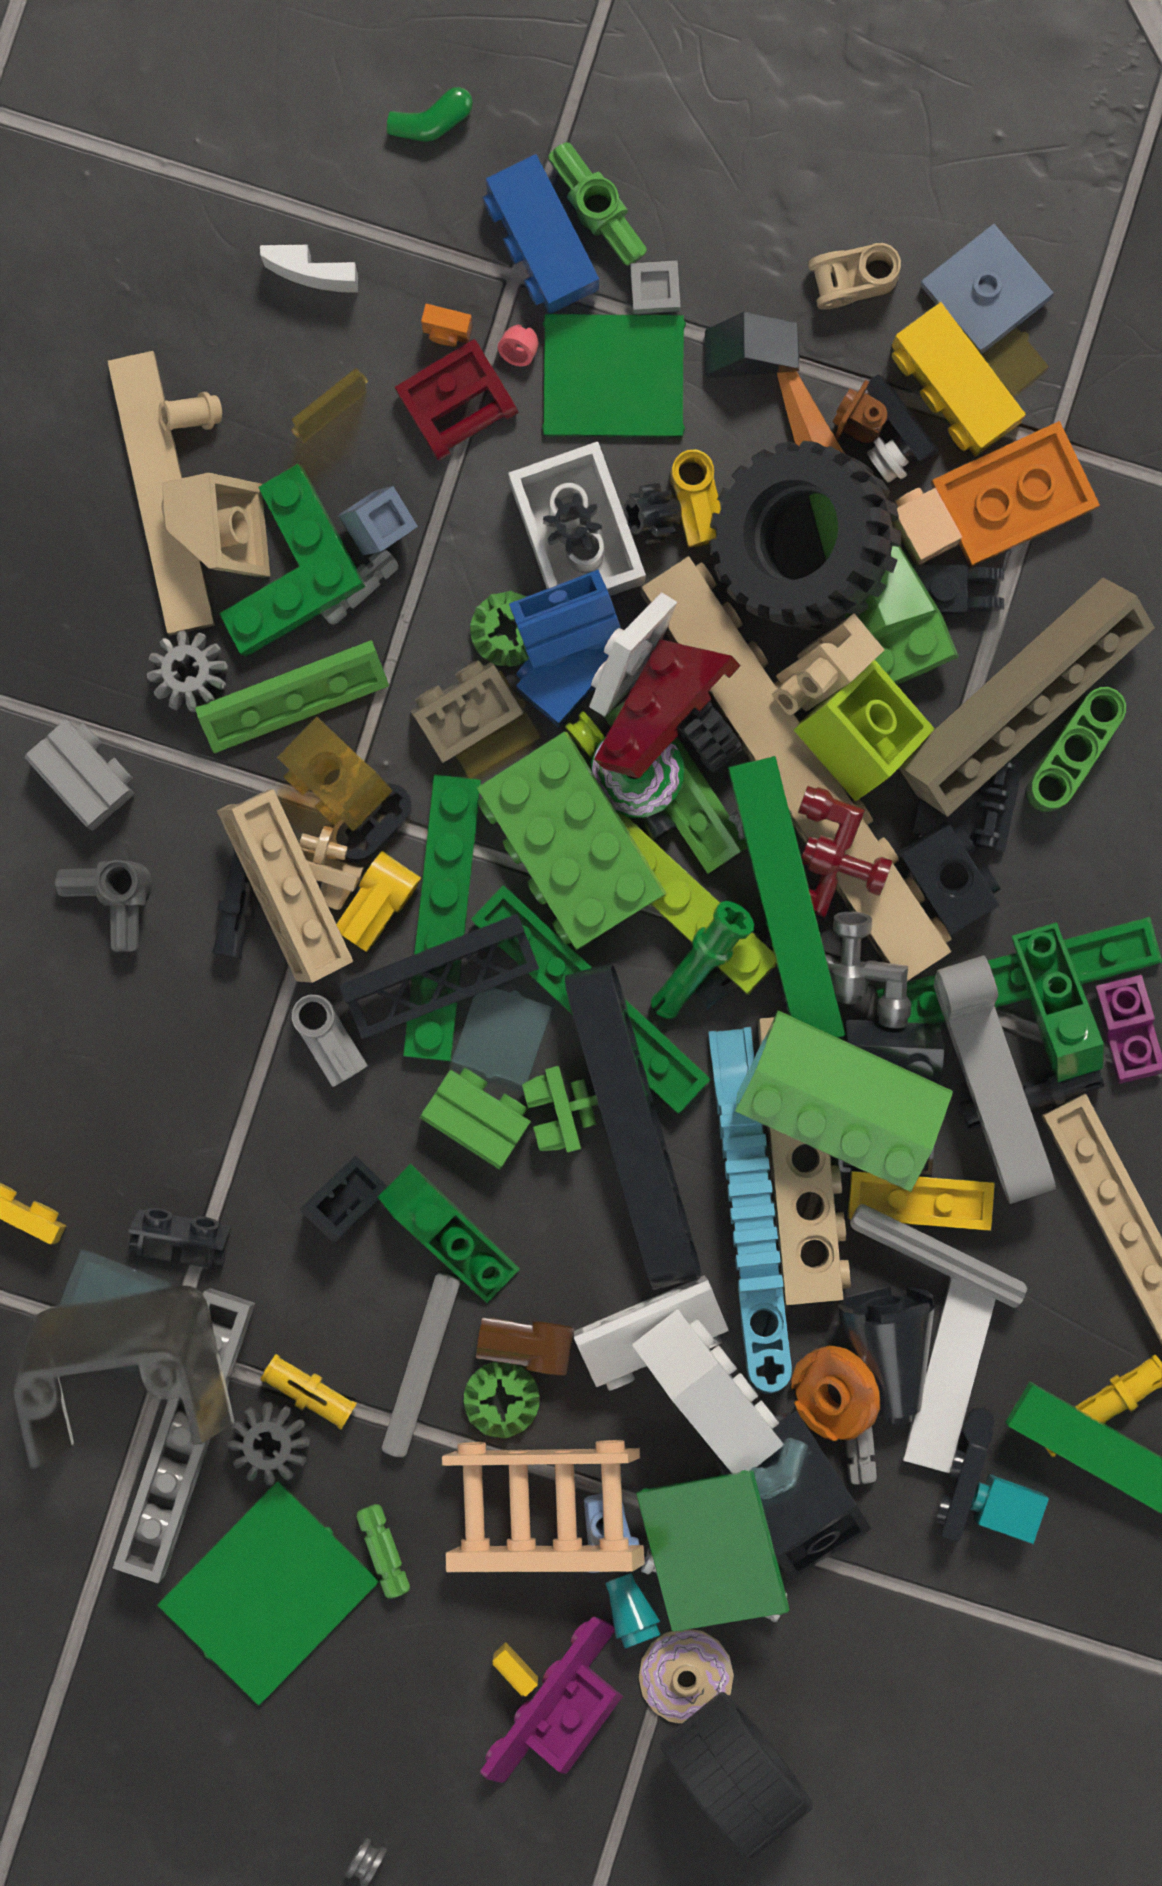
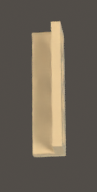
M268 789L242 803L230 804L217 810L295 980L313 983L352 963L353 959L274 789Z

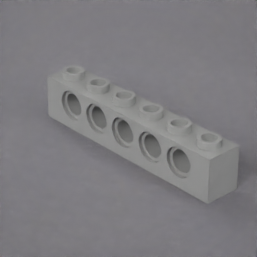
M212 1288L204 1291L113 1569L155 1583H159L165 1577L255 1306L254 1302Z

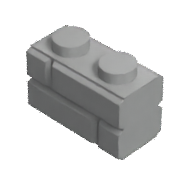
M65 720L50 732L45 739L33 747L25 755V759L80 821L93 831L133 796L134 792L127 785L133 777L115 757L108 763L96 750L102 744L101 741L83 722L76 728L69 720Z

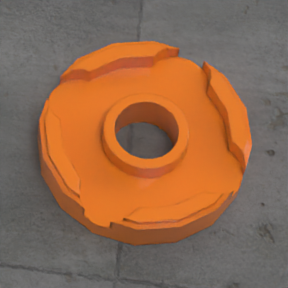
M830 1345L815 1349L796 1364L791 1378V1389L796 1388L798 1399L794 1404L798 1414L812 1431L824 1439L832 1441L837 1439L852 1440L862 1435L875 1423L880 1410L879 1389L873 1373L860 1357L846 1348ZM828 1384L838 1389L841 1395V1404L836 1403L830 1397Z

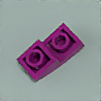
M1142 975L1096 986L1095 991L1101 1020L1118 1084L1162 1074V1053L1153 1026L1155 1018Z

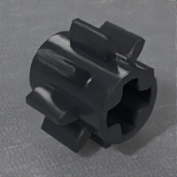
M660 483L640 485L639 492L629 494L630 499L626 501L623 513L630 532L634 537L643 535L645 544L665 542L667 535L676 533L675 528L680 524L682 510L678 498L672 494L671 490L661 492Z
M575 493L573 501L567 504H563L561 500L555 498L556 515L543 516V524L555 527V532L548 537V544L553 545L558 541L565 544L566 556L571 555L574 546L581 544L587 551L592 550L591 541L588 538L590 533H602V525L591 522V517L597 513L598 506L593 504L585 508L580 504L579 493ZM570 515L579 516V523L586 526L578 527L574 535L567 534L566 525L560 523L568 522Z

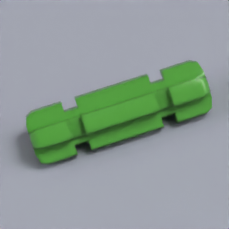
M374 1504L359 1510L357 1520L361 1531H366L367 1536L364 1539L377 1575H382L383 1579H381L380 1583L387 1598H395L407 1593L410 1584L405 1571H400L399 1567L402 1562L390 1529H385L384 1527L386 1518L382 1507L379 1504Z

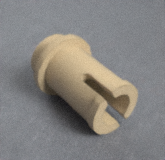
M200 392L196 398L161 401L158 409L160 424L164 431L202 426L203 429L208 430L212 429L214 424L220 423L222 419V407L219 398L216 395L210 396L208 392Z

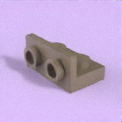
M479 660L475 661L455 674L458 682L443 691L439 685L434 686L415 699L418 706L410 712L442 763L523 714L494 664L489 662L482 666Z

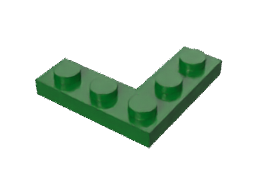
M296 464L258 488L300 567L219 613L239 653L245 657L366 587L304 468L299 464Z

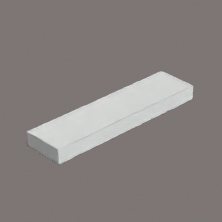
M952 1277L949 1280L927 1362L921 1411L913 1415L902 1456L903 1461L950 1473L996 1300Z

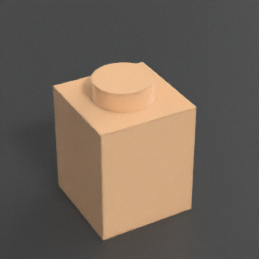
M917 488L895 501L898 506L899 519L893 521L892 524L895 529L901 531V540L915 565H921L957 546L962 539L961 533L936 488L924 494L921 488Z

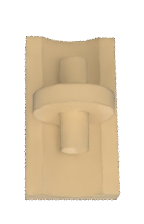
M324 826L319 838L303 833L299 845L315 880L323 882L321 893L328 907L341 910L350 892L354 891L361 880L364 866L344 860L348 847L332 842L334 828Z

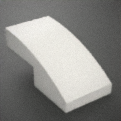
M260 245V255L264 266L286 279L322 290L358 293V273L355 262L311 263L308 245Z

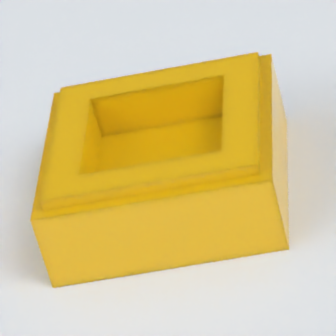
M506 1642L494 1653L493 1665L521 1696L524 1695L526 1697L538 1685V1676Z

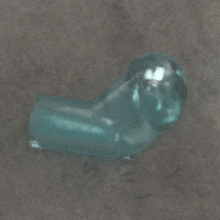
M786 1438L777 1464L765 1469L757 1467L750 1469L754 1471L761 1499H770L796 1485L808 1449L807 1444L799 1440Z

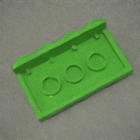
M568 732L561 733L477 787L483 797L478 800L482 812L491 824L498 822L507 836V839L503 840L506 851L517 865L522 862L532 877V879L528 880L530 890L540 904H549L557 919L552 921L553 926L561 940L567 945L573 943L576 950L586 946L592 940L667 894Z

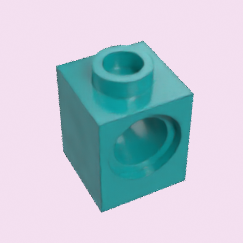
M988 1474L985 1484L980 1482L977 1484L970 1510L976 1511L973 1519L979 1525L1034 1544L1049 1498L1036 1490Z

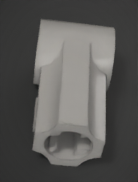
M310 994L302 997L295 1003L292 1009L293 1025L302 1036L332 1087L368 1066L327 998L321 995ZM318 1002L326 1009L327 1020L321 1028L309 1029L302 1024L300 1011L306 1003Z

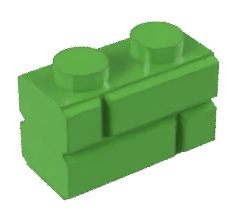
M465 1067L460 1075L450 1070L420 1118L500 1170L531 1123L530 1120L523 1116L528 1108L505 1093L500 1100L494 1098L484 1091L488 1082Z

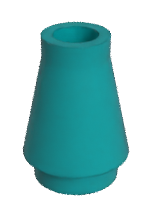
M632 1573L605 1583L609 1592L616 1639L621 1638L625 1649L660 1635L657 1623L661 1621L639 1589Z

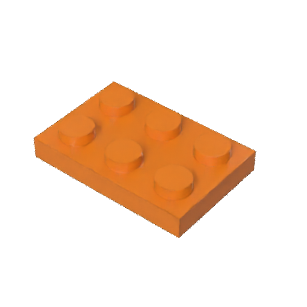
M1060 421L941 475L930 483L932 488H936L962 535L959 545L970 567L1085 515L1100 506Z

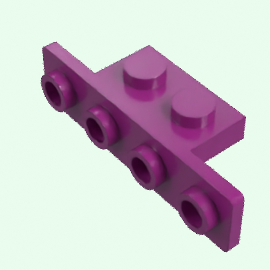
M593 1617L590 1621L584 1622L577 1628L571 1638L572 1646L561 1660L554 1662L547 1669L542 1679L543 1685L533 1699H529L521 1705L514 1716L515 1724L504 1738L497 1740L488 1750L485 1757L487 1762L480 1771L486 1779L504 1783L530 1747L558 1772L568 1773L623 1697L589 1668L615 1632L613 1625Z

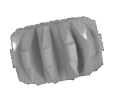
M179 631L177 635L179 646L174 647L168 639L163 638L160 644L167 652L165 657L157 653L150 654L149 660L155 665L160 666L161 669L148 672L147 679L150 682H162L154 691V695L158 699H163L171 694L169 699V707L171 709L178 710L186 697L188 709L191 712H196L198 696H202L206 703L215 700L214 696L208 691L211 686L218 690H225L226 683L222 679L215 677L214 674L226 672L228 664L225 661H213L222 651L217 644L210 645L204 650L206 645V636L204 634L198 633L190 646L186 632ZM191 661H195L193 666L198 671L196 678L188 676L185 682H179L183 679L177 672L179 666L188 667Z

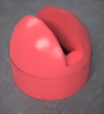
M514 325L505 331L497 348L500 356L505 361L514 366L523 367L531 363L537 352L539 342L533 329H525L522 325Z

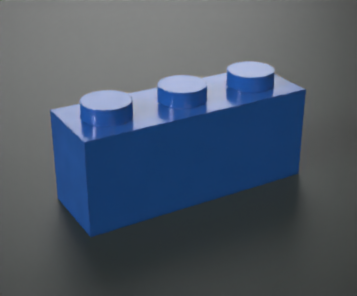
M537 154L486 178L488 194L482 197L484 205L494 223L502 220L509 236L503 238L504 244L514 264L523 262L530 276L524 280V283L534 304L543 303L548 314H552L599 291V277Z

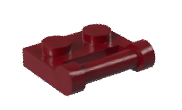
M475 339L395 386L396 393L438 461L451 454L449 449L502 417L508 420L519 413ZM484 391H489L494 400L493 402L439 434L433 424L434 421Z

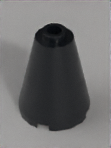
M891 1287L861 1291L844 1298V1305L839 1304L838 1306L839 1317L852 1353L860 1357L874 1375L880 1396V1410L877 1417L884 1418V1422L887 1424L908 1423L912 1421V1415L919 1413L922 1407L935 1305L933 1294L919 1288L906 1287L907 1296L892 1295Z

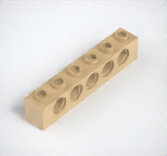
M774 1017L757 1020L759 1047ZM767 1126L784 1304L793 1305L843 1300L842 1289L850 1288L851 1282L848 1260H840L838 1241H846L844 1213H835L834 1194L842 1193L839 1165H831L830 1155L814 1148L817 1153L815 1167L808 1172L798 1171L792 1164V1153L798 1146L805 1143ZM806 1192L816 1193L822 1202L820 1213L813 1219L801 1218L796 1210L798 1198ZM810 1240H820L826 1248L824 1261L814 1267L805 1265L800 1255L802 1246Z

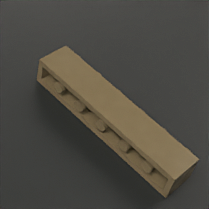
M1101 578L942 722L899 767L916 796L948 817L1155 629L1137 595L1105 578Z

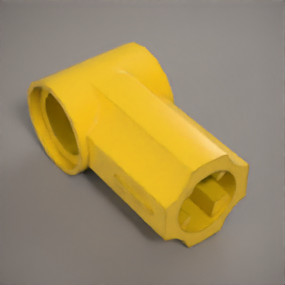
M697 449L686 450L680 453L673 463L670 471V483L681 505L682 526L687 547L690 548L708 545L711 539H717V530L710 528L712 513L719 514L721 506L719 500H717L718 493L714 480V465L711 458L706 453ZM692 462L698 464L703 469L704 480L697 485L686 484L679 475V468L683 464Z
M382 851L363 876L359 884L361 889L336 925L340 934L368 952L394 912H400L421 881V877Z

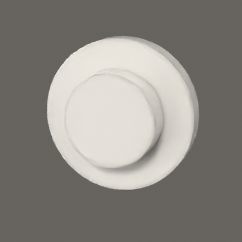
M880 437L874 441L875 447L869 450L867 454L884 479L889 483L896 477L903 479L907 476L903 466L909 463V461L893 439L887 444Z

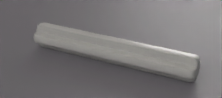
M860 1204L851 1218L850 1224L854 1230L1013 1308H1017L1026 1295L1027 1287L1024 1282L865 1204Z
M438 1273L435 1276L383 1441L382 1451L389 1455L404 1457L407 1454L460 1286V1279L446 1273Z

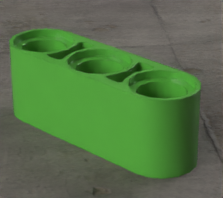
M1099 687L1091 691L1080 701L1027 783L1026 797L1035 809L1041 812H1052L1064 806L1073 797L1125 716L1126 703L1123 696L1117 690L1110 687ZM1102 699L1111 706L1112 718L1109 722L1097 721L1090 712L1092 700ZM1076 738L1085 744L1087 755L1084 761L1075 762L1067 757L1064 750L1067 739ZM1051 777L1059 783L1061 795L1057 801H1048L1040 795L1039 782L1042 778Z

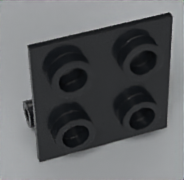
M1015 758L1009 760L948 817L920 798L913 834L924 835L947 821L953 830L962 826L974 846L1005 853L1024 760Z

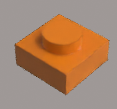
M425 304L421 324L423 332L430 334L429 339L445 346H456L457 341L469 342L473 328L472 315Z

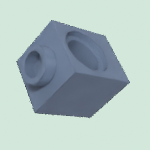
M394 486L373 491L338 515L362 555L381 552L418 527Z

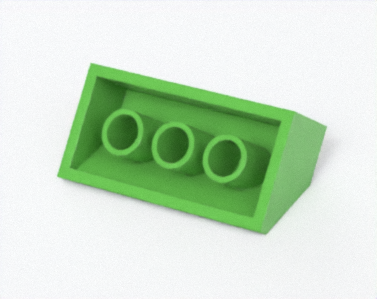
M777 1011L737 1092L735 1112L911 1192L934 1148L952 1097V1090Z

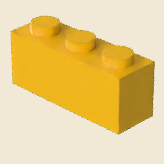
M942 302L895 335L891 345L895 350L891 354L894 362L906 376L914 375L923 387L920 390L922 399L935 414L939 411L942 412L951 424L948 432L961 450L965 451L969 448L976 457L1022 422L1026 415Z

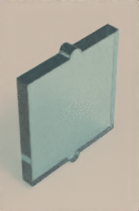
M493 987L474 995L452 1061L484 1071L487 1078H492L496 1075L520 1084L528 1082L553 1007L520 997V992L517 990L508 993Z

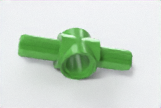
M566 142L554 148L548 155V161L570 189L567 199L576 210L580 223L587 229H590L594 236L602 234L623 264L629 266L631 263L639 261L646 254L647 248L624 216L627 214L628 209L620 200L615 185L610 180L604 178L601 172L592 174L570 143ZM600 195L610 202V206L601 213H595L586 208L585 202L592 196Z

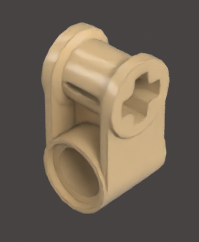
M875 243L847 251L828 252L813 257L807 262L809 270L815 273L820 297L816 300L817 307L823 310L842 307L858 300L889 293L896 286L901 269V259L898 252L892 246L885 243ZM881 260L890 266L892 272L883 279H877L868 274L866 266L870 262ZM830 273L833 274L836 288L833 286Z

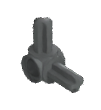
M113 860L100 861L97 868L60 869L55 878L58 895L62 897L97 896L99 902L103 903V906H110L112 950L117 952H133L138 950L139 906L146 905V897L151 891L152 886L151 874L147 868L138 862ZM126 869L131 874L132 885L128 892L122 894L118 889L117 879L119 874Z

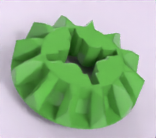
M512 591L491 594L476 607L470 624L471 638L476 650L487 661L499 666L512 667L521 665L529 659L518 628L516 629V641L518 643L516 647L512 640L509 641L506 635L499 637L496 635L489 638L500 627L498 612L502 611L503 615L507 616L510 622L515 621L509 603L528 596Z
M492 1362L482 1366L471 1376L464 1392V1407L470 1423L488 1436L508 1438L523 1432L535 1419L539 1408L540 1397L537 1384L530 1373L517 1364ZM498 1379H502V1387H505L506 1394L514 1395L515 1397L522 1396L523 1400H516L515 1403L508 1404L505 1420H501V1413H498L497 1406L489 1405L488 1403L481 1404V1400H487L488 1397L495 1395Z

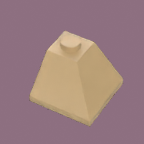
M204 473L162 482L163 500L161 510L165 519L166 530L209 569L261 578L270 576L263 496L258 488L262 484L213 473Z

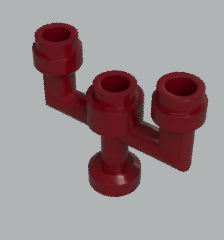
M807 786L798 813L806 815L807 819L815 822L827 819L839 824L834 839L820 835L818 839L809 836L801 857L802 864L808 866L807 871L820 875L816 889L809 888L815 914L825 917L839 882L836 875L837 872L866 881L865 887L868 893L880 896L887 880L892 860L881 856L876 858L873 863L845 854V850L852 847L865 809L834 799L829 790Z

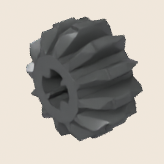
M266 1402L262 1409L263 1419L260 1418L255 1409L250 1407L245 1411V1416L251 1427L239 1421L233 1424L232 1430L243 1436L244 1439L229 1441L228 1449L244 1451V1454L239 1456L233 1462V1465L237 1469L247 1462L252 1464L253 1466L247 1474L249 1481H254L259 1475L260 1470H265L264 1480L266 1485H273L276 1479L275 1468L278 1469L283 1478L289 1480L294 1474L288 1461L298 1466L305 1464L306 1457L295 1451L294 1448L308 1447L310 1445V1438L294 1436V1433L300 1431L305 1426V1422L303 1419H299L289 1426L285 1421L291 1414L292 1409L285 1406L280 1411L278 1418H274L273 1404ZM266 1431L271 1432L273 1440L281 1442V1448L277 1447L273 1451L274 1455H267L266 1447L258 1446L257 1440L260 1441L266 1435L264 1433Z

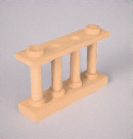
M624 1440L595 1442L596 1449L486 1450L485 1442L458 1443L457 1451L442 1456V1466L463 1465L466 1539L461 1540V1546L446 1552V1572L634 1571L645 1565L644 1545H629L628 1538L623 1537L620 1463H630L639 1459L640 1448L625 1449ZM555 1464L558 1538L553 1539V1546H536V1539L531 1538L528 1465ZM574 1464H601L604 1538L599 1539L600 1545H582V1538L577 1537ZM482 1465H509L511 1539H507V1546H490V1539L485 1538Z

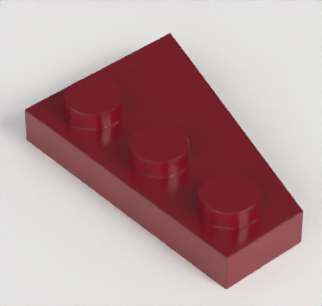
M659 639L594 760L605 770L640 778L678 736L676 727L693 708L700 711L711 699L708 694L710 689L723 675L730 678L741 665L732 655Z

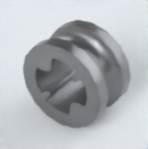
M366 1837L352 1859L345 1877L350 1879L356 1876L360 1879L361 1886H367L379 1867L387 1849L383 1846L378 1849L373 1848L371 1839Z

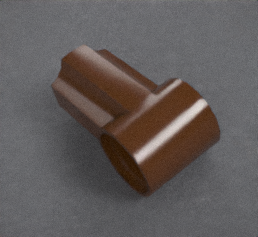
M482 1317L476 1358L524 1365L526 1370L566 1376L568 1374L574 1327L532 1321V1324H526L511 1320Z

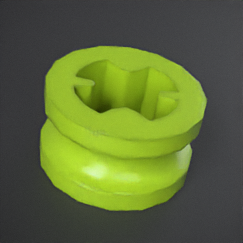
M581 712L578 715L579 721L576 724H566L565 729L580 749L592 759L595 749L605 737L587 714Z

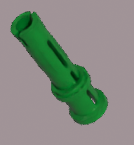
M729 901L721 902L714 909V918L709 925L700 928L694 934L692 950L660 990L651 998L650 1002L653 1009L662 1000H665L664 1004L656 1012L658 1015L667 1019L677 1016L679 1010L715 966L727 963L733 955V947L740 939H746L753 932V919L743 907Z

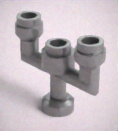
M841 912L834 916L833 930L842 937L841 959L825 954L836 1000L846 1004L859 1003L862 1001V995L868 991V980L885 982L884 995L878 1000L877 1014L879 1015V1023L890 1028L905 1027L911 1015V1002L906 996L908 966L870 960L868 962H861V938L871 933L872 918L860 912Z

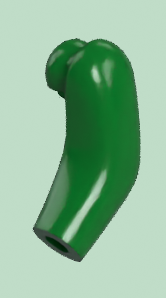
M453 87L426 111L416 113L390 111L387 119V134L417 141H433L444 135L470 114L473 106L472 97L464 88Z

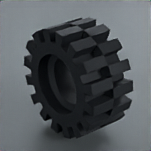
M708 702L700 711L693 708L676 728L678 737L683 740L686 747L694 753L695 757L708 770L715 773L743 749V746L732 732L730 726L724 722L723 717Z

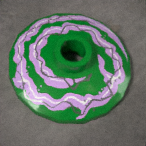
M605 738L598 744L591 761V771L617 813L627 817H649L665 810L677 798L684 782V759L674 740L638 779H632L628 775L603 769L594 758Z

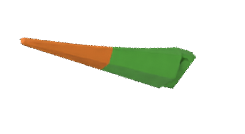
M797 371L777 373L795 444L800 446L803 441L817 442L827 448L830 446L844 453ZM819 493L811 494L809 498L827 560L833 551L837 539V514L831 500L827 496ZM892 546L891 557L898 560L894 573L885 572L880 582L884 583L886 588L879 598L869 595L865 600L868 604V609L857 617L884 649L875 661L895 684L899 685L959 656L943 616L901 547ZM849 613L845 614L846 618L852 615Z

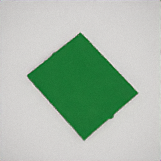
M277 1481L157 1606L204 1651V1656L207 1659H212L259 1706L380 1580L333 1535L330 1527H325Z

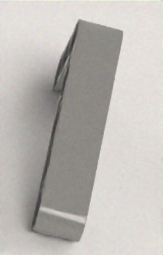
M985 955L937 970L934 980L936 995L1009 1204L1055 1190L1054 1177L994 1007L998 998V991Z

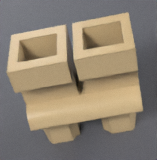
M853 613L830 631L807 645L797 655L798 661L776 675L782 685L772 693V696L788 715H792L801 707L807 712L854 680L884 649Z

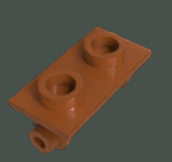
M865 380L858 392L850 388L836 411L837 414L832 423L839 426L835 435L837 442L843 432L865 444L872 443L879 437L882 426L887 419V409L880 401L865 393L869 381Z

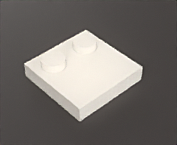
M661 592L625 630L621 628L615 630L604 649V653L608 654L609 657L600 666L591 683L596 690L589 706L590 708L606 716L634 687L659 639L663 640L677 604L675 600Z

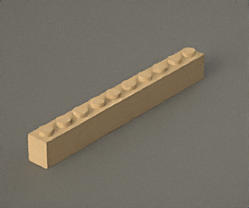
M688 556L642 586L641 596L648 606L661 592L677 602L666 630V634L672 642L732 655L741 665L730 678L723 675L708 692L711 697L710 700L723 717L725 723L730 726L732 732L739 739L750 761L776 756L792 823L805 844L809 836L818 839L820 835L834 839L839 827L838 823L827 819L815 822L807 819L806 815L798 813L807 786L829 790L834 799L865 809L852 847L845 850V854L873 863L876 858L881 856L892 860L887 880L881 895L877 896L868 893L865 887L866 881L837 872L836 875L839 882L836 890L850 912L864 913L872 918V930L867 935L868 939L884 963L908 966V981L951 952L946 944L952 940L950 934L937 916L931 920L920 905V903L925 901V897L911 877L903 880L895 868L894 864L899 861V858L889 842L884 837L877 840L868 827V824L873 822V819L860 799L857 801L850 800L842 785L794 732L793 729L799 724V721L794 714L788 715L772 696V693L782 683L778 680L773 684L763 669L769 665L765 655L754 641L747 644L738 631V628L743 624L736 611L729 602L721 605L712 592V589L717 585L708 569L702 562L695 566Z

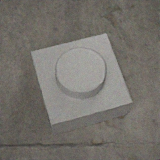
M677 260L630 264L633 314L680 311Z

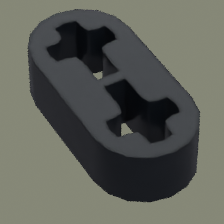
M396 784L381 785L341 824L337 830L336 842L347 846L350 842L349 837L346 835L350 829L353 828L360 832L370 822L375 826L366 836V840L370 844L368 848L364 851L359 847L354 848L352 851L348 849L347 858L354 861L369 859L406 823L413 807L407 791ZM385 794L389 798H393L397 794L403 798L399 802L402 813L397 817L389 813L378 823L374 817L383 808L382 803L379 801L380 798Z

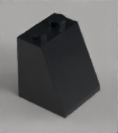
M797 1410L789 1416L784 1413L775 1417L779 1424L772 1430L784 1446L753 1469L776 1559L791 1580L871 1529ZM721 1459L716 1462L723 1475L732 1474Z

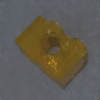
M318 717L277 757L289 769L283 777L303 796L311 790L320 799L314 807L334 826L342 820L354 831L393 791L367 763ZM340 770L339 777L334 783L324 785L325 777L330 772Z

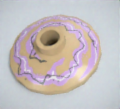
M687 1629L683 1632L668 1631L661 1635L648 1647L641 1659L639 1671L642 1695L651 1709L669 1722L681 1724L718 1693L725 1692L730 1696L734 1677L730 1657L720 1642L704 1631ZM683 1671H691L696 1676L695 1683L690 1687L681 1686L677 1681L679 1674Z

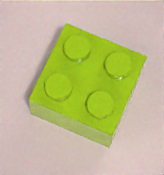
M873 660L849 684L820 702L793 730L849 795L857 801L887 780L935 728L882 667Z

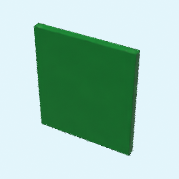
M545 314V319L543 320L545 328L544 423L542 424L544 436L683 438V432L685 431L683 424L684 328L686 327L684 315Z
M742 1470L739 1473L653 1489L644 1488L636 1493L672 1632H683L687 1629L771 1615H783L790 1610L753 1470Z

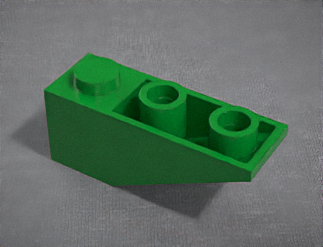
M1057 922L1011 936L1041 1039L1057 1081H1064L1103 1069L1104 1043Z
M411 1163L378 1196V1199L401 1225L486 1303L520 1270L500 1248Z

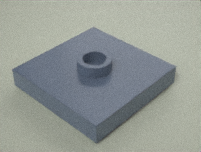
M995 224L991 225L921 281L922 289L936 305L942 302L981 355L1050 301L1054 294Z

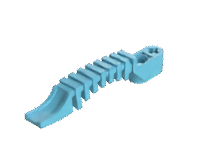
M751 1027L718 1032L708 1031L717 1114H721L719 1132L720 1139L722 1138L723 1159L727 1158V1161H725L726 1180L729 1179L730 1183L727 1193L728 1201H732V1208L730 1209L731 1224L735 1226V1231H733L732 1235L733 1246L737 1247L738 1255L735 1257L736 1271H739L740 1276L738 1290L747 1376L749 1383L755 1390L764 1394H773L779 1392L788 1384L791 1378L792 1365L783 1299L782 1275H779L778 1269L781 1261L780 1252L776 1250V1242L778 1240L777 1227H774L773 1224L775 1209L774 1203L771 1204L770 1198L772 1196L771 1180H768L769 1159L765 1156L767 1148L766 1134H763L764 1124L735 1112L737 1092L754 1060ZM759 1311L771 1313L777 1322L775 1333L767 1337L755 1334L750 1325L752 1315ZM764 1359H772L773 1366L782 1368V1374L775 1377L773 1385L767 1384L765 1377H757L756 1369L762 1368Z

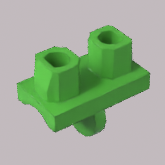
M559 1066L545 1069V1075L537 1076L522 1084L528 1109L554 1102L558 1116L557 1121L533 1127L539 1150L551 1151L566 1148L567 1152L581 1149L571 1112L578 1110L583 1128L596 1125L592 1106L598 1105L596 1095L589 1097L585 1079L571 1082L576 1100L573 1102H568Z

